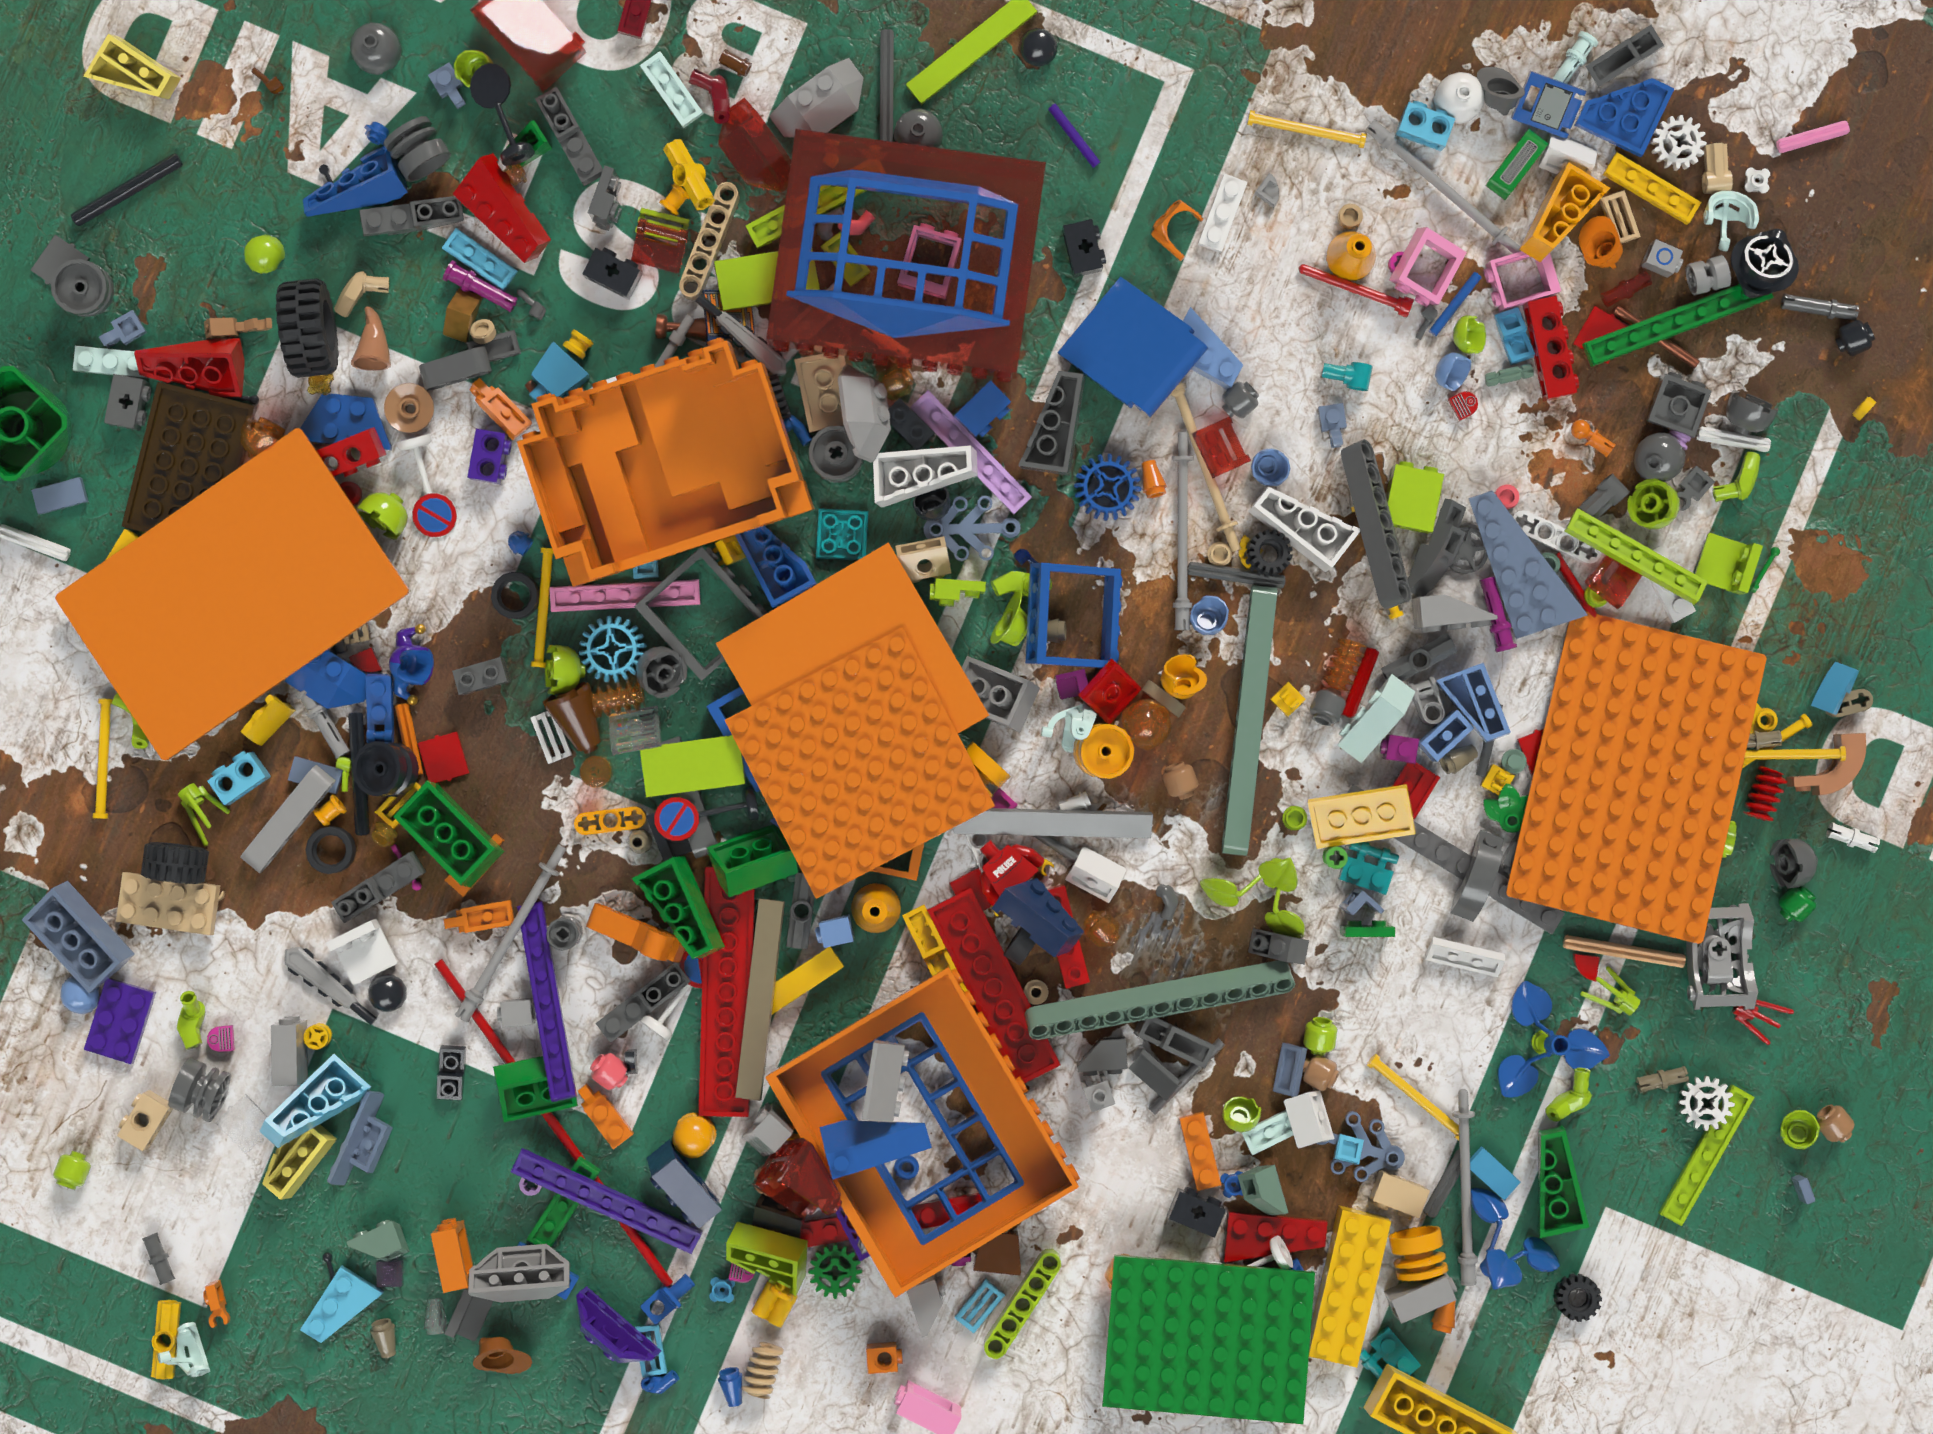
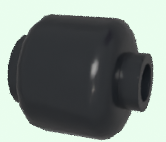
M1855 320L1840 327L1838 330L1839 338L1835 339L1840 352L1846 351L1849 356L1853 357L1869 350L1875 337L1868 322L1863 323L1861 320Z

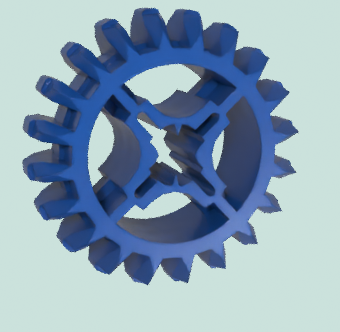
M1100 454L1097 456V464L1090 458L1088 462L1091 468L1089 469L1086 465H1082L1081 469L1086 474L1077 473L1076 478L1082 480V483H1075L1074 488L1082 489V491L1077 492L1075 497H1084L1079 506L1089 505L1085 511L1086 514H1089L1092 509L1095 510L1094 519H1098L1100 513H1104L1103 520L1107 521L1109 514L1112 513V518L1117 520L1118 511L1125 517L1127 515L1125 506L1130 510L1134 509V505L1129 501H1139V497L1134 495L1133 492L1141 491V487L1134 486V483L1140 482L1141 479L1140 477H1131L1137 470L1136 468H1132L1130 471L1126 469L1130 465L1128 460L1123 466L1119 464L1122 459L1121 456H1118L1116 461L1112 462V454L1107 455V461H1103V456ZM1101 468L1116 469L1121 475L1109 478L1101 471ZM1094 472L1099 487L1089 495L1087 483L1089 477ZM1103 481H1108V483L1111 482L1112 484L1118 481L1111 489L1112 493L1108 494L1107 491L1106 493L1101 492L1097 494L1104 486ZM1127 481L1128 493L1125 500L1121 502L1117 493V487L1122 482ZM1106 497L1111 503L1113 502L1115 507H1102L1096 504L1094 500Z

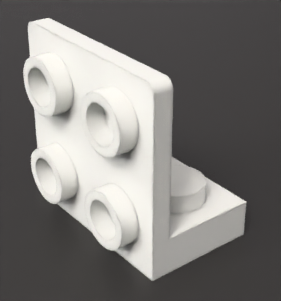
M377 919L370 920L326 942L330 952L336 950L353 985L398 963Z

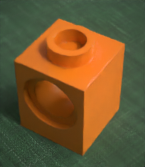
M897 1342L867 1344L868 1374L898 1372V1364H903L902 1349H897ZM882 1352H887L891 1355L892 1359L887 1363H883L878 1359V1355Z

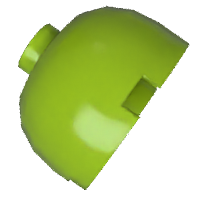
M1646 479L1636 485L1633 495L1629 496L1627 510L1630 518L1639 526L1648 529H1662L1668 526L1677 517L1679 512L1680 500L1677 492L1668 483L1658 479Z
M380 492L368 495L356 509L359 510L358 514L373 529L377 527L386 531L382 535L392 540L398 539L407 524V511L402 505L404 501L395 493L388 495Z
M549 645L547 653H551V660L545 661L546 687L551 688L547 693L565 694L576 688L580 678L585 677V664L580 663L579 655L574 649L562 645Z

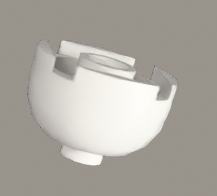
M1458 72L1448 75L1439 83L1434 96L1436 110L1447 111L1450 117L1456 118L1454 121L1456 124L1469 122L1479 114L1484 105V89L1477 77L1469 73Z

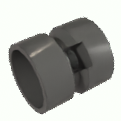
M560 917L548 926L547 940L555 949L568 950L577 945L582 939V925L574 917Z

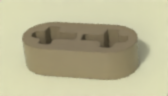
M1150 680L1141 689L1178 718L1186 709L1183 704Z
M1865 689L1851 690L1850 694L1846 692L1842 701L1845 702L1846 706L1840 707L1837 715L1825 712L1831 717H1843L1866 711L1873 704V696ZM1859 695L1865 696L1866 701L1862 702V707L1861 704H1852L1851 700L1859 698Z

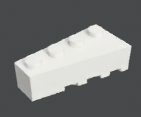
M972 446L878 453L875 461H873L875 503L882 508L978 476L977 451Z
M1270 487L1262 492L1248 510L1249 513L1268 528L1277 530V535L1283 533L1285 535L1283 537L1284 540L1289 539V544L1325 573L1333 568L1360 532L1359 528L1352 527L1336 517H1330L1319 512L1318 509L1306 506L1298 502V500Z

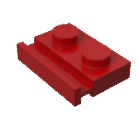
M1417 762L1416 764L1405 763L1392 786L1407 784L1414 820L1440 779L1438 775H1435Z

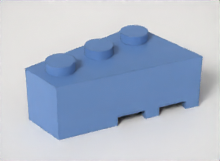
M1190 307L1183 322L1192 327L1195 331L1193 335L1208 347L1191 370L1228 390L1235 382L1243 364Z
M1484 662L1436 680L1440 689L1474 727L1485 743L1511 733Z

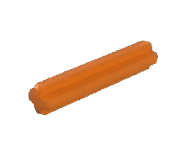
M408 703L398 704L395 706L402 744L409 747L417 757L418 775H421L423 770L410 706Z

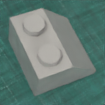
M936 1274L907 1290L922 1337L928 1335L943 1304V1296L946 1295L943 1279L941 1276L937 1277Z

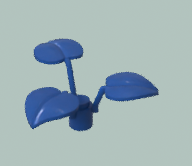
M1523 981L1518 986L1513 995L1511 1005L1514 1018L1522 1026H1529L1535 1022L1536 1026L1544 1031L1548 1037L1544 1041L1546 1050L1544 1053L1534 1056L1527 1061L1519 1055H1511L1500 1063L1498 1081L1501 1094L1504 1097H1518L1529 1092L1536 1085L1539 1076L1537 1069L1530 1064L1542 1058L1550 1057L1551 1054L1564 1055L1566 1063L1572 1069H1591L1610 1056L1603 1042L1588 1030L1575 1029L1570 1031L1567 1037L1555 1035L1553 1031L1547 1029L1539 1020L1546 1019L1551 1013L1552 1001L1545 990L1529 981Z
M1471 1189V1203L1476 1214L1488 1223H1497L1490 1247L1486 1250V1257L1480 1263V1269L1485 1276L1489 1277L1493 1290L1515 1286L1521 1282L1522 1272L1514 1261L1522 1256H1527L1529 1265L1542 1272L1555 1271L1560 1267L1559 1260L1550 1246L1536 1237L1525 1239L1523 1242L1525 1250L1520 1251L1509 1259L1503 1250L1494 1249L1503 1225L1502 1220L1507 1219L1509 1216L1508 1209L1502 1199L1496 1194L1485 1189Z

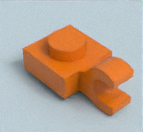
M221 1280L210 1282L205 1286L203 1297L206 1305H209L210 1310L213 1311L209 1317V1325L211 1328L217 1326L216 1316L222 1317L225 1325L230 1322V1315L225 1308L227 1303Z

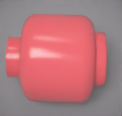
M612 1053L600 1054L591 1064V1078L607 1090L614 1089L616 1086L618 1088L622 1087L628 1079L626 1075L627 1064Z

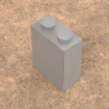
M285 1016L279 1019L278 1023L271 1025L272 1086H297L308 1079V1047L303 1039L307 1029V1020H300V1016Z
M1446 1272L1428 1280L1403 1282L1385 1290L1384 1293L1393 1314L1402 1324L1456 1301L1454 1292L1457 1291L1453 1279L1449 1278Z

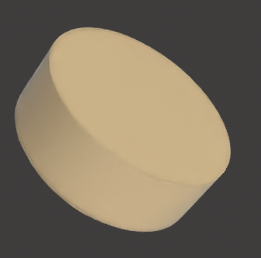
M1355 204L1344 205L1337 214L1339 225L1347 230L1358 227L1363 219L1361 208Z
M481 319L471 325L470 334L474 342L485 344L495 338L496 329L492 321Z

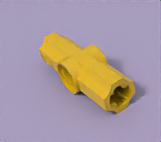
M675 139L667 143L663 150L673 167L672 177L674 183L685 188L696 210H704L712 206L715 199L705 182L706 172L703 165L694 163L681 139Z
M177 1300L158 1301L155 1335L152 1338L154 1350L151 1377L155 1379H173L175 1377L176 1365L159 1363L158 1353L169 1351L171 1358H176V1337L181 1310V1302ZM162 1334L170 1337V1345L163 1343Z

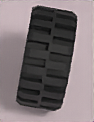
M318 278L283 282L277 288L276 320L281 351L283 352L284 362L287 365L288 371L297 378L332 374L337 369L339 351L335 314L327 285Z

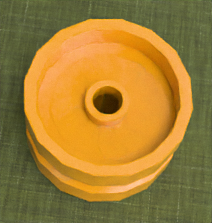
M1094 724L1086 739L1075 740L1073 755L1077 766L1082 772L1091 777L1111 779L1122 775L1129 768L1134 756V746L1131 737L1124 729L1111 724ZM1103 747L1106 748V752L1102 753Z

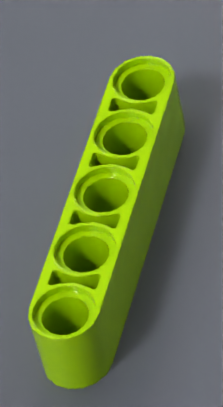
M1045 1249L1038 1255L984 1339V1350L988 1357L999 1359L1006 1353L1059 1272L1061 1259L1056 1250ZM1048 1256L1056 1259V1264L1052 1267L1043 1265V1260ZM1034 1277H1039L1043 1280L1042 1285L1038 1288H1033L1029 1285L1030 1280ZM1020 1298H1025L1029 1301V1305L1024 1309H1020L1015 1305L1016 1301ZM1007 1319H1012L1016 1325L1013 1329L1007 1330L1002 1327V1323ZM993 1340H998L1002 1343V1346L999 1350L994 1351L988 1347L989 1343Z

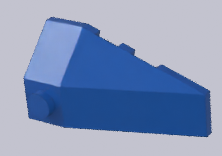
M385 146L366 154L360 159L362 163L352 171L349 168L341 172L342 176L335 183L327 182L304 198L305 215L307 217L384 204L391 200L400 199L404 194L408 193L406 179L398 168V161L391 157V151H388Z
M766 526L735 535L773 609L817 584L807 564L792 552L785 543L781 542Z
M842 1120L820 1127L832 1179L863 1171L932 1148L925 1123Z

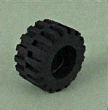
M147 843L144 846L141 875L148 879L183 884L203 883L206 878L209 851L201 847L183 844Z

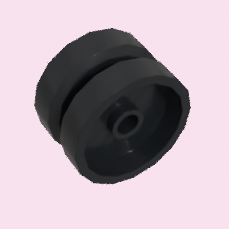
M380 741L368 743L358 751L354 759V780L360 790L368 795L382 797L405 795L413 788L418 779L419 766L417 757L409 747L401 743Z

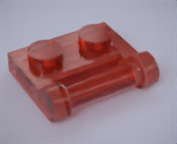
M640 218L637 225L631 261L679 274L681 272L689 230L682 228L676 230L649 223L647 219ZM648 232L678 240V244L676 246L645 238V234Z
M1230 416L1192 433L1212 479L1251 462L1249 455L1245 454L1231 425L1233 421ZM1222 428L1237 458L1234 461L1219 432Z
M1605 555L1593 574L1588 575L1585 584L1618 610L1623 606L1642 575ZM1614 561L1618 565L1604 585L1601 578Z

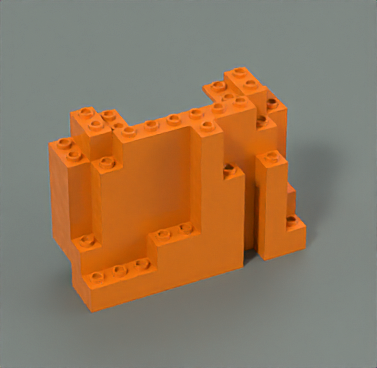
M722 338L708 341L707 347L688 352L689 357L679 360L678 356L664 360L665 365L656 368L654 364L640 368L641 373L634 375L633 373L626 372L617 375V380L607 383L606 380H601L593 383L592 389L583 391L581 387L568 391L569 396L564 398L557 397L555 394L551 395V393L536 398L537 402L531 405L540 431L523 434V440L517 441V445L555 559L563 558L572 587L815 509L806 481L803 479L796 454L792 450L765 364L762 362L758 363V361L753 359L741 363L742 368L739 369L732 344L727 340L724 341Z

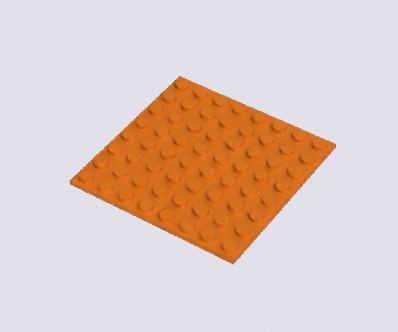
M889 542L716 643L752 706L903 627L957 733L959 734L990 716Z
M903 627L725 719L816 899L995 807Z

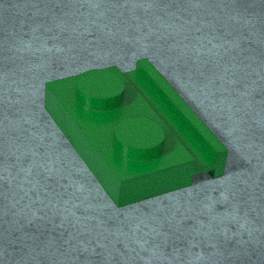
M1347 920V925H1340V935L1345 937H1395V927L1387 925L1386 920H1372V925H1362L1361 920Z

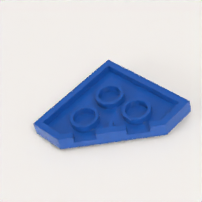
M1651 78L1602 97L1588 100L1584 103L1574 126L1636 156L1642 157L1674 88Z

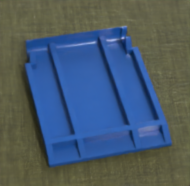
M1120 276L1057 353L1130 409L1135 405L1140 411L1143 410L1151 418L1206 352L1208 347L1193 335L1195 331L1192 327Z

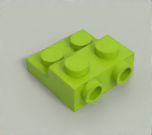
M936 578L935 584H930L929 599L939 601V606L954 607V602H959L960 593H965V598H979L980 594H985L986 582Z

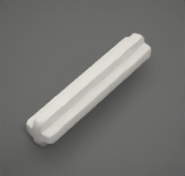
M1703 426L1697 431V439L1700 441L1761 452L1769 451L1771 445L1769 438L1744 435Z
M4 524L0 525V538L62 561H67L71 550L67 547Z

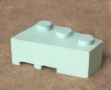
M1391 674L1381 688L1371 695L1367 701L1368 704L1365 707L1362 706L1353 717L1355 720L1352 724L1347 723L1339 733L1342 737L1338 746L1362 763L1405 715L1415 691Z

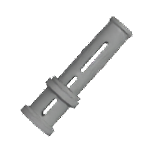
M303 690L298 693L296 698L301 699L308 711L306 715L308 718L314 719L335 758L338 759V757L349 753L350 749H348L329 717L328 709L306 696V691Z

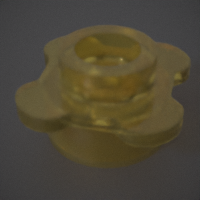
M332 374L310 376L308 378L309 387L307 391L311 395L316 393L328 395L331 392L330 385L334 380V376Z
M380 821L376 822V829L372 831L374 842L383 847L393 845L395 843L393 839L398 835L397 832L388 824Z

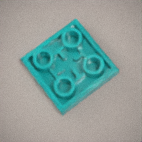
M819 508L816 558L858 561L866 556L869 512Z

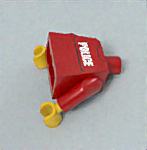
M990 840L980 849L989 860L982 867L983 872L980 875L982 893L991 905V908L1005 888L1026 882L1037 872L1047 876L1044 872L1046 865L1054 868L1053 863L1043 858L1033 848L1023 845H1006L1000 851ZM992 910L995 916H999L998 913Z

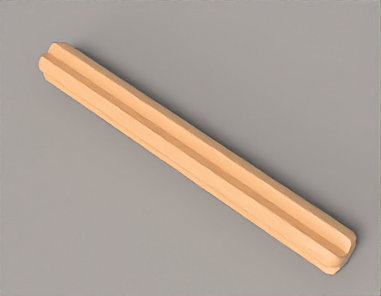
M1565 935L1563 939V947L1566 949L1680 968L1685 966L1686 956L1683 954Z

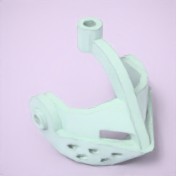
M1720 191L1710 197L1703 214V219L1706 225H1712L1714 218L1721 220L1718 249L1728 251L1730 239L1727 238V221H1741L1746 224L1747 228L1755 229L1759 222V213L1756 204L1746 195L1735 191ZM1723 203V206L1715 209L1717 205ZM1729 203L1737 206L1740 210L1736 211L1730 208Z
M1085 702L1053 716L1047 727H1042L1041 736L1051 738L1054 725L1059 720L1065 718L1061 746L1066 752L1073 753L1075 740H1084L1088 737L1096 718V713Z
M194 1322L185 1323L177 1328L176 1358H171L169 1351L158 1353L159 1363L178 1365L188 1376L197 1377L211 1372L196 1323ZM185 1346H188L190 1358H187L185 1355Z

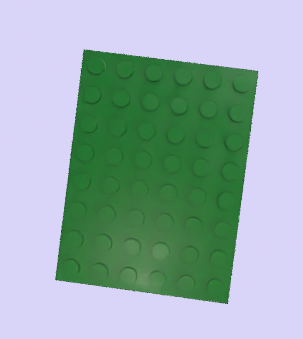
M1114 1254L1102 1407L1304 1424L1315 1272Z

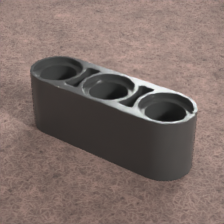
M486 347L473 348L419 365L423 385L427 391L492 372Z

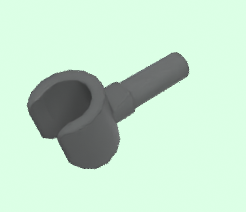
M522 289L518 290L517 294L532 306L529 314L541 320L546 312V308L531 299Z
M1429 305L1421 313L1426 320L1415 337L1419 340L1422 339L1428 326L1438 316V311L1432 305Z

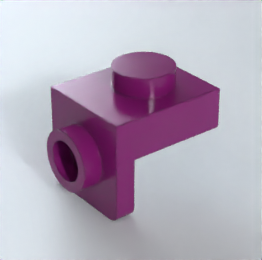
M1389 734L1386 735L1385 739H1382L1379 752L1383 754L1382 759L1416 764L1419 739Z

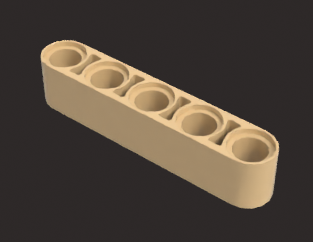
M730 182L721 183L717 187L713 196L715 201L712 206H709L681 277L679 288L683 296L688 300H696L705 289L714 267V261L717 259L739 203L738 190ZM725 190L734 192V197L729 201L721 199V195ZM716 213L725 215V220L721 224L712 222V217ZM707 236L716 238V243L712 247L703 245V240ZM698 259H704L707 261V266L703 270H696L694 263ZM689 282H695L698 284V289L690 294L685 292V286Z

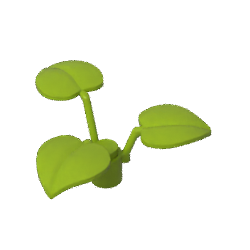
M1291 857L1283 860L1272 858L1271 861L1261 863L1258 868L1259 875L1241 891H1237L1235 884L1224 879L1208 878L1200 880L1202 889L1211 900L1221 906L1233 907L1238 904V897L1243 896L1260 879H1263L1266 886L1276 888L1273 912H1267L1265 915V921L1269 928L1275 933L1298 938L1304 937L1305 925L1300 917L1290 911H1279L1278 909L1280 892L1294 891L1298 884L1296 869Z

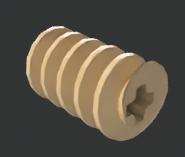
M759 1342L760 1347H752V1351L758 1354L757 1357L749 1358L755 1366H750L746 1369L752 1373V1376L744 1377V1380L749 1382L750 1385L742 1386L741 1389L751 1396L770 1399L771 1397L768 1394L773 1392L774 1388L771 1385L776 1381L773 1375L778 1374L779 1370L775 1365L781 1363L779 1355H782L784 1350L774 1344Z

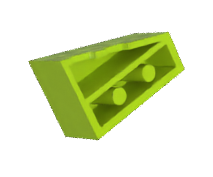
M737 1222L726 1243V1260L752 1274H755L757 1271L769 1277L768 1282L776 1285L778 1282L790 1288L789 1293L796 1296L806 1276L808 1241Z

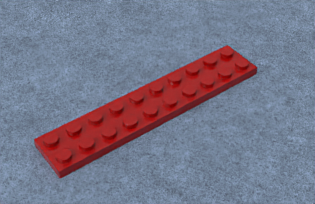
M706 866L704 900L725 947L703 957L699 1116L749 1117V1099L736 1098L754 945L755 888L740 895L728 897L719 884L714 868Z

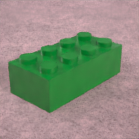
M428 780L393 816L461 886L471 888L505 852L439 784Z

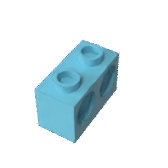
M1408 102L1397 127L1396 136L1442 151L1446 147L1456 118L1450 117L1447 111L1437 109L1433 111L1428 109L1427 105L1422 102ZM1410 115L1417 116L1420 120V125H1412L1408 117ZM1432 124H1440L1443 128V133H1435L1432 129Z
M243 751L232 758L234 763L228 767L223 765L211 773L213 777L208 780V783L224 805H231L271 777L255 752H248L246 754ZM246 763H250L253 766V773L249 777L243 772V767ZM226 777H229L233 782V786L229 791L223 787V780Z

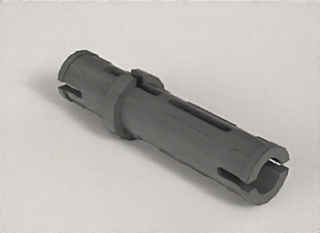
M1786 293L1783 294L1781 299L1783 304L1780 305L1782 310L1824 315L1827 319L1836 317L1855 321L1859 313L1856 311L1859 310V305L1838 303L1835 299L1825 301L1788 295Z

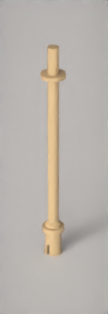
M1181 381L1172 391L1171 396L1176 399L1222 526H1219L1217 531L1224 530L1231 552H1235L1241 549L1233 528L1238 525V522H1231L1184 395L1187 388L1186 383Z

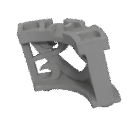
M1749 903L1739 904L1738 907L1711 908L1708 919L1716 920V929L1714 930L1713 926L1707 923L1704 939L1710 935H1717L1725 939L1724 934H1726L1727 939L1731 936L1735 937V943L1732 946L1730 945L1731 953L1736 954V960L1731 961L1733 969L1737 971V977L1733 978L1731 983H1716L1720 986L1719 995H1703L1702 985L1705 982L1703 976H1699V970L1702 972L1703 966L1702 943L1697 947L1696 943L1686 941L1689 980L1687 998L1689 1001H1692L1694 1010H1700V1007L1744 1006V1009H1755L1758 989L1753 963H1748L1749 955H1747V949H1752L1754 918ZM1736 918V920L1723 925L1722 919ZM1708 984L1710 987L1709 992L1715 990L1716 984ZM1726 989L1740 994L1726 995Z

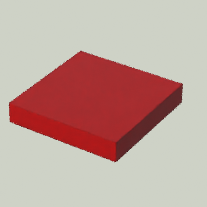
M1111 658L1078 696L1107 724H1111L1142 688Z

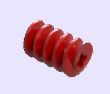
M1759 766L1758 769L1764 775H1755V779L1760 784H1752L1751 788L1757 793L1748 794V798L1753 803H1745L1744 806L1750 812L1742 813L1763 821H1773L1774 818L1768 812H1777V809L1771 804L1780 803L1781 800L1775 794L1784 793L1779 784H1787L1788 781L1782 777L1783 773Z

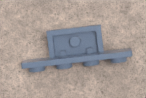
M367 1091L361 1099L360 1107L350 1124L346 1139L342 1143L338 1157L330 1169V1175L327 1179L328 1183L345 1185L354 1165L367 1173L374 1172L393 1127L375 1117L384 1098L383 1093Z

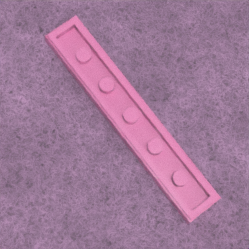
M699 580L673 581L648 606L701 605ZM661 582L550 587L551 612L635 608L634 606Z

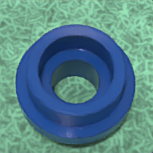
M911 1155L897 1159L894 1165L895 1173L903 1180L914 1178L919 1171L917 1159ZM910 1163L912 1168L910 1171H904L902 1165Z

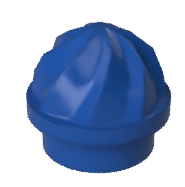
M516 531L510 534L508 545L514 554L519 553L524 556L530 549L534 540L529 537V533Z

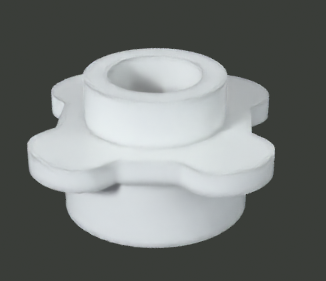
M1754 168L1746 170L1745 190L1747 192L1760 191L1761 193H1766L1769 190V185L1767 184L1768 177L1770 176L1769 170H1755Z

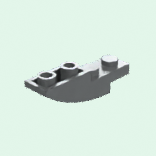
M555 87L535 98L583 186L600 178L603 168L558 88Z
M455 196L411 201L410 204L359 210L363 237L388 234V236L464 221L461 202Z
M1444 499L1434 531L1431 534L1429 545L1420 544L1415 556V561L1408 577L1411 594L1417 597H1424L1439 582L1454 560L1466 532L1459 528L1466 507L1454 500Z
M409 852L331 903L343 923H346L410 884L413 880L426 873V870L415 852Z
M675 962L595 1024L611 1043L691 981Z

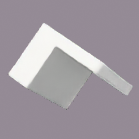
M1551 134L1548 147L1540 160L1539 167L1558 174L1569 162L1590 175L1595 166L1597 150L1568 138Z
M1083 846L1065 880L1109 903L1118 890L1126 869Z
M1321 1091L1308 1092L1284 1101L1298 1148L1334 1139Z

